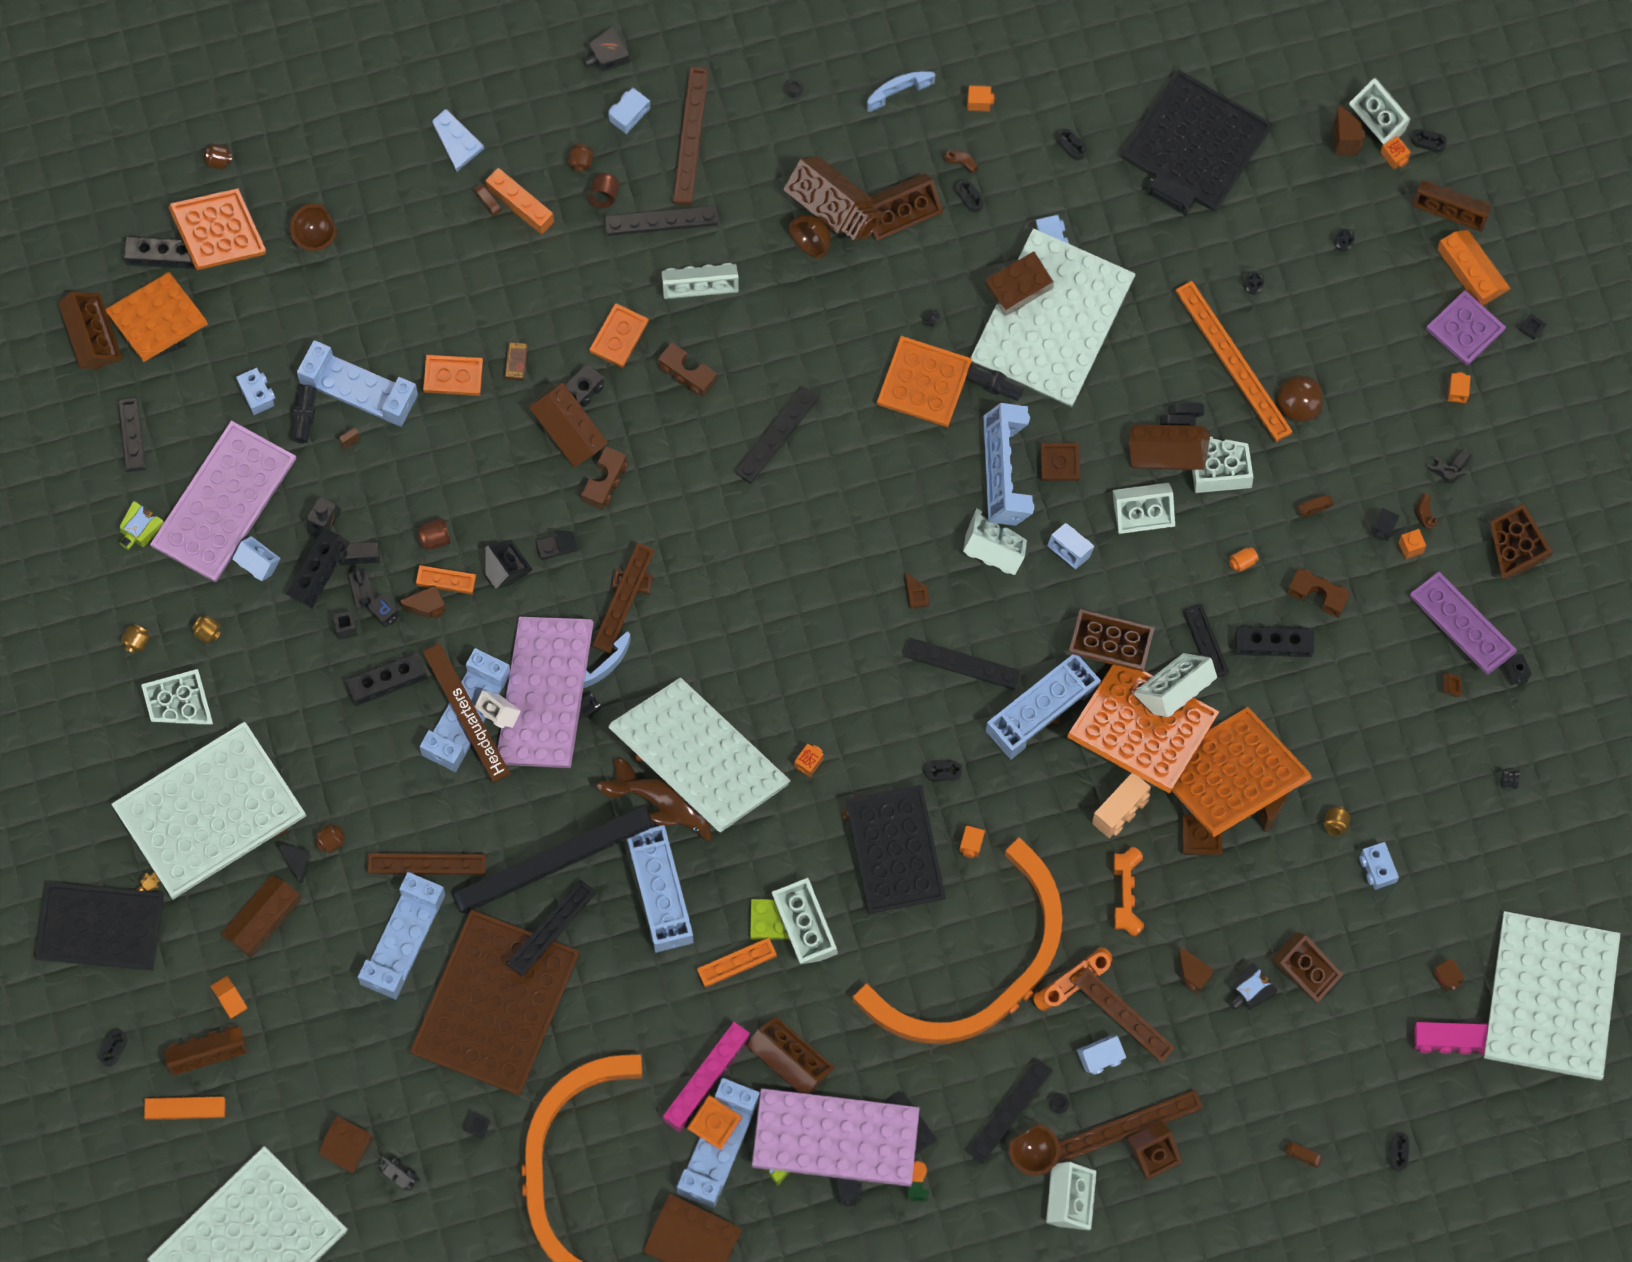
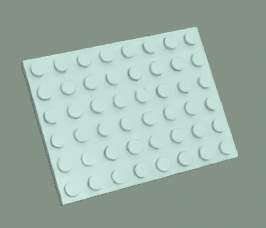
M1033 228L1018 260L1034 251L1052 278L1054 288L1006 317L997 304L971 356L972 363L990 371H1000L1008 379L1073 407L1132 284L1135 273Z
M682 678L677 679L611 722L609 726L622 741L719 832L728 828L790 783V780Z
M245 722L112 803L113 808L172 899H175L306 817L305 812Z
M1504 911L1484 1058L1602 1081L1620 933Z
M263 1147L147 1260L149 1262H316L348 1230Z

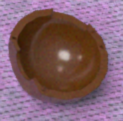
M311 203L302 206L291 219L290 232L292 239L299 247L305 250L319 251L325 249L333 243L337 236V228L322 204Z
M806 215L790 222V234L805 253L816 259H821L828 253L832 241L829 228L822 220Z
M1298 375L1290 377L1282 383L1277 392L1279 409L1286 417L1295 421L1314 419L1322 411V393L1319 383L1308 376Z
M1037 1124L1010 1141L1009 1154L1012 1163L1019 1171L1027 1175L1039 1176L1049 1172L1056 1165L1060 1156V1145L1057 1136L1049 1128Z

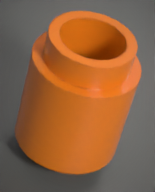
M1246 547L1230 556L1229 565L1233 571L1241 572L1255 565L1259 558L1253 547Z

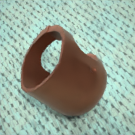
M609 173L598 174L594 178L588 195L591 205L598 208L611 207L615 203L619 190L618 179ZM596 191L608 193L609 199L606 202H599L595 200L592 193Z
M443 517L419 527L417 532L418 539L424 549L433 550L450 544V536Z

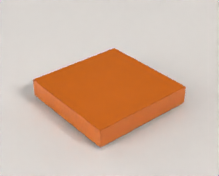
M709 1095L687 1129L721 1151L743 1117Z

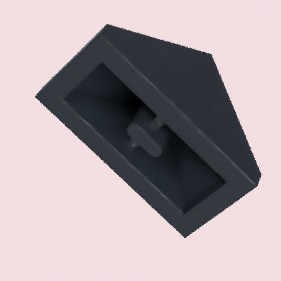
M286 845L279 846L282 855L300 884L303 883L311 858L310 852Z

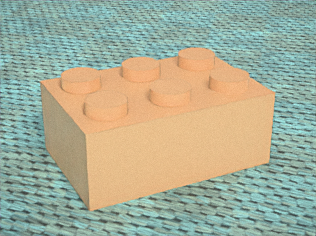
M1131 773L1094 813L1092 824L1109 839L1113 835L1117 836L1122 831L1124 823L1126 821L1129 823L1135 817L1137 809L1139 807L1142 809L1148 803L1151 786L1139 776Z

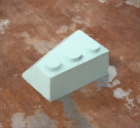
M1210 436L1205 470H1192L1195 493L1252 488L1253 472L1248 444L1231 440H1217Z
M976 509L965 536L963 552L969 557H976L982 560L987 565L1000 568L1004 573L1015 575L1025 557L1027 540L1009 528L1002 529L997 523H990L987 518L981 515L982 511Z
M198 669L141 685L151 722L213 725Z

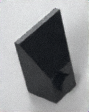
M512 540L487 545L485 548V574L496 589L510 586L533 570Z

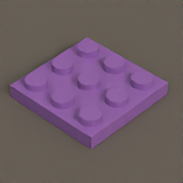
M1465 290L1427 326L1426 330L1461 362L1468 366L1505 331L1506 326Z

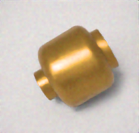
M208 615L200 616L192 627L194 630L193 635L206 644L212 640L216 642L222 633L219 631L220 623Z
M136 624L128 626L121 639V642L126 645L124 649L134 654L136 651L142 652L150 639L147 633L148 630Z
M1340 806L1328 809L1323 823L1327 833L1332 836L1345 834L1349 827L1350 814Z

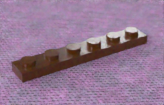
M637 543L592 645L593 648L607 654L611 653L614 647L613 644L617 640L655 553L654 549Z
M368 853V874L406 875L409 872L414 875H486V854Z
M1088 968L1074 981V984L1161 1063L1175 1049L1173 1045Z

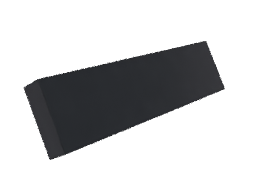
M138 398L118 400L126 471L146 470Z
M1199 604L1184 609V615L1200 655L1212 659L1217 678L1228 675L1229 670L1203 605Z

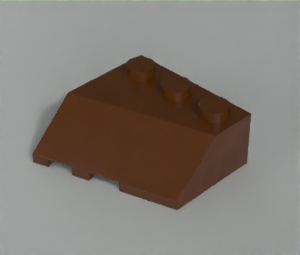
M1524 503L1490 521L1502 580L1518 576L1552 557L1553 551Z

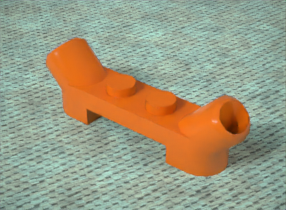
M1130 847L1124 854L1114 853V875H1122V908L1115 909V929H1125L1131 936H1137L1144 928V923L1131 911V907H1135V895H1131V888H1134L1135 879L1134 876H1131V870L1143 860V854L1136 847Z
M1103 947L1096 949L1093 954L1053 983L1035 993V1005L1042 1011L1060 1005L1067 1000V997L1080 989L1074 984V981L1086 968L1096 976H1100L1108 970L1112 962L1111 953Z

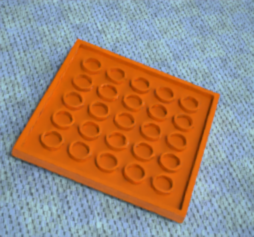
M1112 665L1067 737L1170 793L1217 718L1219 711L1192 697L1184 706L1177 709L1169 717L1154 715L1134 694V691L1150 680L1153 675L1146 671L1141 672Z
M1247 707L1207 732L1172 789V792L1206 830L1215 837L1312 779L1311 773L1253 711Z

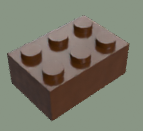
M1033 251L987 278L986 287L1006 317L1053 289L1054 282Z

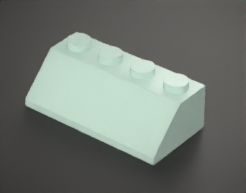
M724 263L721 266L705 265L700 268L690 266L678 270L675 268L662 271L664 299L738 292L736 264Z
M1183 653L1134 691V694L1154 715L1169 717L1217 678L1212 659Z
M808 878L772 892L800 964L822 961L838 954Z

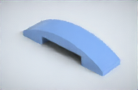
M934 72L908 73L888 81L878 88L867 101L868 112L884 106L886 97L915 85L917 90L934 84Z
M628 631L613 644L616 651L591 674L586 670L583 688L599 682L618 666L624 658L631 641Z

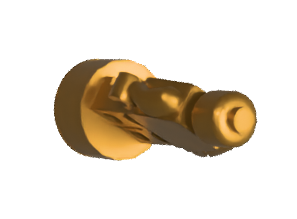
M155 871L150 875L148 873L144 874V877L140 880L141 885L136 889L137 891L147 890L150 892L159 887L157 883L160 879Z

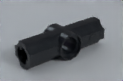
M975 364L970 367L966 380L983 386L991 394H1002L1016 401H1019L1025 385L1008 379L1000 371H990Z
M311 385L300 386L298 403L294 407V426L291 439L300 444L308 443L310 427L315 417L314 404L317 388Z

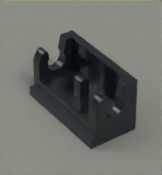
M379 541L349 544L340 559L341 564L380 563Z

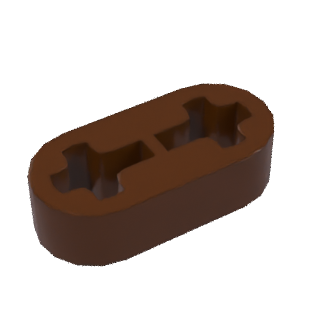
M480 184L473 189L477 198L492 216L501 212L499 204L484 185Z
M1324 495L1302 503L1297 509L1301 517H1306L1329 509L1334 505V502L1330 495Z
M1288 1142L1284 1150L1287 1155L1315 1168L1319 1167L1323 1159L1317 1153L1293 1142Z

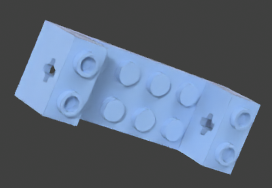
M315 340L312 342L297 371L301 384L311 385L317 388L319 392L402 427L418 396L415 383L398 377L395 383L333 356L331 347Z
M1000 403L984 415L988 521L990 523L1016 526L1032 515L1034 511L1032 496L1012 493L1013 483L1011 482L1012 465L1010 464L1011 447L1009 446V437L1014 436L1029 424L1030 415L1028 414L1027 406Z
M475 648L466 663L467 673L461 683L475 707L482 690L496 694L501 693L510 676L509 664ZM450 703L434 732L430 730L427 732L420 745V751L423 757L456 772L472 742ZM476 709L482 722L484 723L486 717H484L483 713Z
M1072 654L989 720L986 732L1011 760L1026 748V743L1030 738L1081 698L1085 701L1092 696L1099 687L1101 680L1080 656Z
M665 826L651 828L627 839L631 860L635 867L650 926L655 953L694 943Z
M407 872L399 889L401 897L371 960L365 961L358 976L360 985L395 1000L403 987L445 897L443 886Z
M722 1078L715 1099L743 1118L721 1151L702 1138L699 1139L687 1170L684 1169L677 1186L678 1194L712 1208H715L760 1100V1092Z

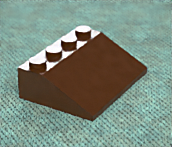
M1080 609L1068 653L1144 672L1155 627Z
M670 1194L643 1252L663 1262H728L742 1234V1229Z

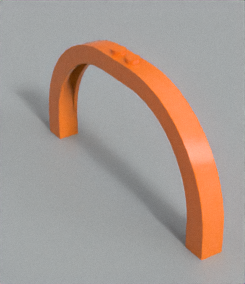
M1020 837L1005 850L1004 856L1032 884L1039 897L1044 915L1043 941L1030 967L986 1009L969 1018L946 1023L926 1022L911 1018L891 1007L868 984H865L853 996L852 1002L877 1025L896 1036L910 1041L929 1044L953 1043L975 1037L1000 1022L1008 1013L1013 1014L1020 1007L1018 1004L1023 999L1026 1001L1032 996V990L1043 979L1056 955L1062 930V908L1055 881L1048 868Z
M641 1055L607 1057L592 1061L573 1070L551 1088L534 1114L526 1142V1164L522 1165V1176H526V1184H523V1196H527L528 1212L535 1236L551 1262L582 1261L574 1257L561 1245L550 1228L546 1217L542 1159L547 1131L563 1105L582 1090L606 1081L642 1078Z

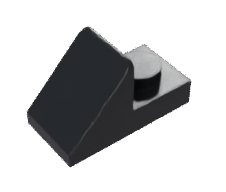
M554 531L555 536L537 541L541 560L579 551L573 532Z

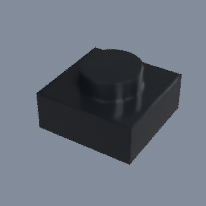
M1530 314L1519 330L1535 340L1545 328L1546 323Z
M472 1112L464 1131L483 1139L491 1120Z

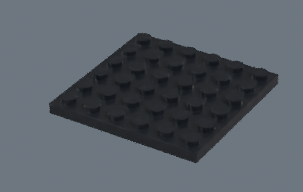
M1178 69L1120 157L1154 177L1159 173L1197 195L1194 199L1195 201L1216 212L1271 130L1273 123Z

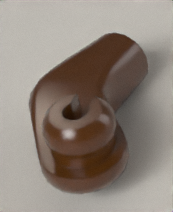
M948 150L944 155L946 162L961 164L971 173L976 172L979 168L968 153Z
M1422 494L1416 511L1423 526L1427 529H1432L1437 524V519L1433 518L1430 512L1432 497L1428 494Z

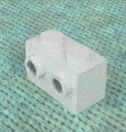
M482 690L475 705V708L483 713L484 717L492 720L496 726L501 728L505 726L513 728L521 710L501 695Z

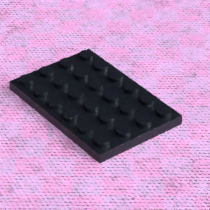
M918 785L847 799L846 805L869 915L946 900L923 786Z
M47 882L36 960L154 971L164 893Z

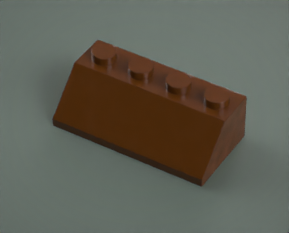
M924 173L871 196L873 207H877L878 211L883 212L879 224L872 235L878 241L942 213L943 209L933 179Z
M1422 180L1412 207L1482 232L1492 205L1483 200H1475L1467 194L1453 192L1450 188H1442L1431 181Z
M70 292L58 303L80 369H98L123 359L109 317L106 314L101 294Z
M563 382L556 384L529 406V409L573 467L579 465L608 444L607 440Z
M1132 425L1129 439L1132 468L1205 470L1211 435L1204 426Z
M271 875L220 935L251 959L302 900L301 896L286 882Z
M777 1016L759 1028L747 1044V1047L755 1055L759 1056L783 1080L791 1084L801 1094L810 1095L835 1068Z
M230 1026L220 1033H208L206 1037L201 1039L197 1037L187 1040V1043L181 1045L175 1043L169 1045L168 1049L164 1050L167 1068L172 1076L249 1053L241 1027Z

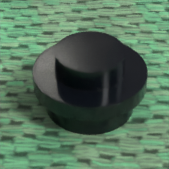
M791 80L786 84L785 92L789 97L797 98L803 93V85L798 80Z
M935 309L928 312L924 319L927 321L925 325L933 327L941 316L938 310Z
M1063 1094L1052 1096L1049 1102L1050 1109L1057 1114L1066 1112L1069 1108L1068 1098Z

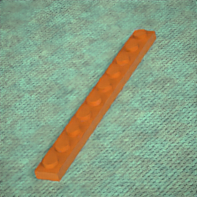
M1190 281L1176 289V294L1274 441L1278 442L1291 435V428L1194 283Z

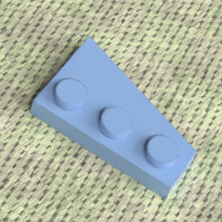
M447 109L432 120L456 172L484 149V146Z

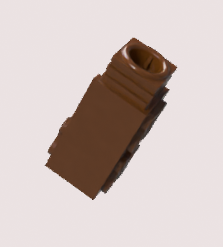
M820 156L800 159L783 189L836 233H846L853 241L868 239L877 228L879 220L883 215L882 211H878L877 207H873V199Z

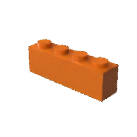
M499 168L486 180L487 190L541 235L554 223L553 213Z

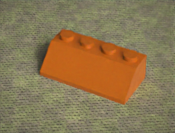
M1469 230L1455 231L1440 240L1437 250L1467 292L1482 306L1510 290L1506 281Z

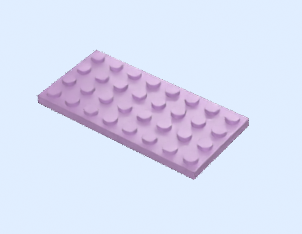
M231 421L151 542V547L216 583L236 553L241 541L245 539L297 459L296 456Z
M519 617L506 700L521 710L513 728L507 726L501 728L498 751L506 765L571 768L594 623L591 619Z
M761 1089L752 1167L911 1186L919 1108Z

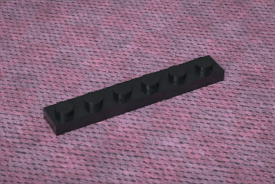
M716 206L605 216L607 236L718 226Z
M803 386L736 470V475L752 484L817 402L818 396Z
M913 638L909 639L904 658L1015 690L1020 670Z
M580 880L507 963V967L521 977H524L596 895V890Z
M1037 1058L967 1150V1154L983 1165L1053 1072V1069Z

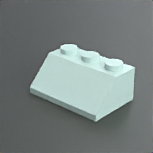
M1376 78L1349 103L1383 144L1396 136L1400 137L1405 132L1410 121L1408 115Z
M1169 483L1113 490L1114 510L1119 534L1175 526L1173 491Z
M1071 1162L1056 1163L1051 1170L1046 1223L1058 1227L1091 1230L1096 1171Z

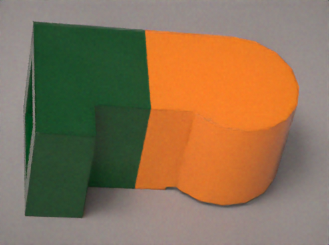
M914 1162L912 1184L908 1186L907 1201L927 1202L928 1190L923 1189V1180L926 1177L927 1167L922 1162Z

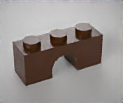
M671 342L658 359L660 370L665 374L670 373L678 383L690 387V391L695 395L700 394L704 397L716 383L717 373L703 363L696 370H686L683 364L687 360V352Z
M607 446L605 447L598 461V469L606 472L608 476L600 482L589 479L582 493L583 502L601 510L604 509L605 505L608 506L612 499L611 493L613 489L618 488L621 473H625L629 464L627 462V455Z
M1298 568L1287 594L1303 602L1310 593H1320L1325 600L1322 611L1337 618L1340 617L1350 596V592L1346 588L1335 586L1328 579L1318 578L1311 571Z

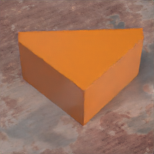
M228 976L210 986L230 1019L248 1009Z

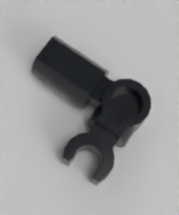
M1462 449L1450 464L1451 466L1442 464V460L1435 456L1434 462L1438 465L1432 466L1429 464L1428 469L1434 473L1438 472L1439 476L1446 483H1454L1458 472L1462 471L1472 458V455Z

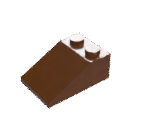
M1295 932L1270 960L1289 980L1316 1003L1343 976L1339 969L1306 934Z

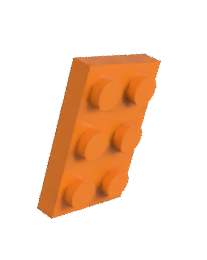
M615 303L589 349L590 353L623 368L645 330L649 319Z
M426 355L424 393L480 396L483 358Z

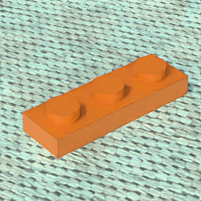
M420 565L416 586L431 588L436 585L437 589L473 595L476 574Z

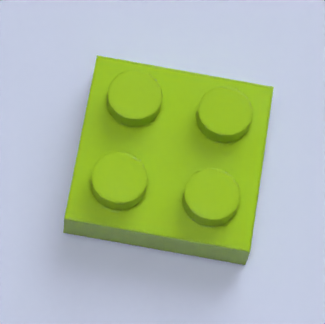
M751 899V939L790 940L775 900Z

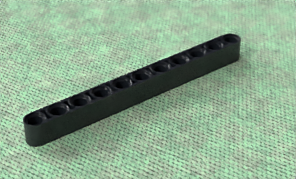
M647 807L631 811L459 890L454 894L460 912L467 913L651 829L654 824Z

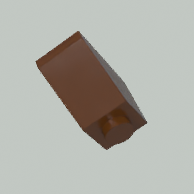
M436 585L400 600L403 610L427 619L432 617L438 618L443 615V612H446L445 604Z
M1182 948L1178 956L1183 982L1190 991L1200 993L1212 977L1214 970Z

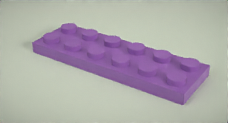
M1440 572L1410 593V598L1486 675L1490 674L1516 653L1517 649Z

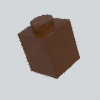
M1452 958L1435 967L1433 971L1445 992L1450 989L1455 991L1460 988L1465 978Z

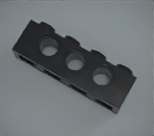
M126 237L124 254L126 265L196 269L183 240L177 238H170L168 240L159 237ZM145 248L150 249V250H149L148 252H146V253H142V252H141V251H142L143 249H145ZM164 249L168 250L165 254L160 253ZM180 251H187L184 255H179Z
M586 364L565 386L580 406L586 407L590 403L591 397L595 393L599 394L604 388V378ZM582 386H587V387H589V388H588L587 390H585V391H582V390L579 389V388L582 387ZM536 418L537 424L540 425V426L544 429V427L541 425V423H540V422L538 421V419Z
M323 528L286 595L313 609L350 542L339 534Z
M1242 625L1236 629L1235 655L1312 658L1314 653V630H1309L1307 627L1290 629L1287 626L1279 628L1260 626L1259 628H1252L1250 625ZM1257 637L1260 642L1254 643L1251 641V638ZM1270 638H1277L1279 643H1272ZM1289 639H1297L1298 644H1292Z
M410 653L398 661L391 660L387 662L385 666L370 668L364 674H354L346 682L354 704L358 706L428 678L419 653ZM403 668L409 669V672L406 674L399 673ZM384 675L391 676V679L388 681L381 680ZM366 682L373 683L370 688L363 687Z

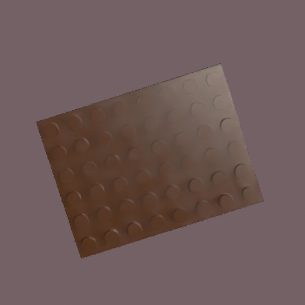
M471 910L410 1054L521 1096L578 960L580 951L554 942L525 976L521 977L507 967V963L533 933Z

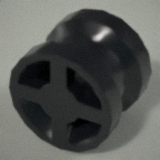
M1349 229L1338 231L1335 239L1336 248L1340 251H1349L1355 240L1354 233Z
M1258 272L1248 274L1244 285L1247 293L1252 295L1259 294L1263 289L1264 277Z
M1503 769L1501 788L1512 787L1513 789H1518L1519 770L1509 771L1508 769Z

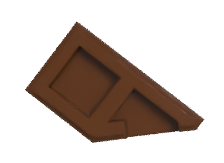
M907 573L906 583L910 609L929 607L927 586Z

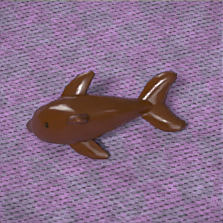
M616 758L614 760L617 771L616 780L600 781L596 784L603 794L611 798H619L625 794L634 793L650 801L660 810L650 814L652 821L658 825L672 826L681 824L695 831L704 840L710 841L712 839L711 824L665 780H638L630 764L623 758Z

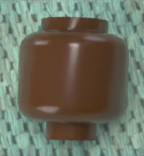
M211 144L209 148L205 149L204 162L207 163L209 168L224 170L227 164H231L232 153H229L227 146Z
M575 144V147L569 150L568 165L573 167V171L584 172L585 169L591 168L593 151L587 145Z
M329 824L317 832L316 838L318 841L315 843L322 852L325 850L328 853H333L344 844L345 834L338 825Z

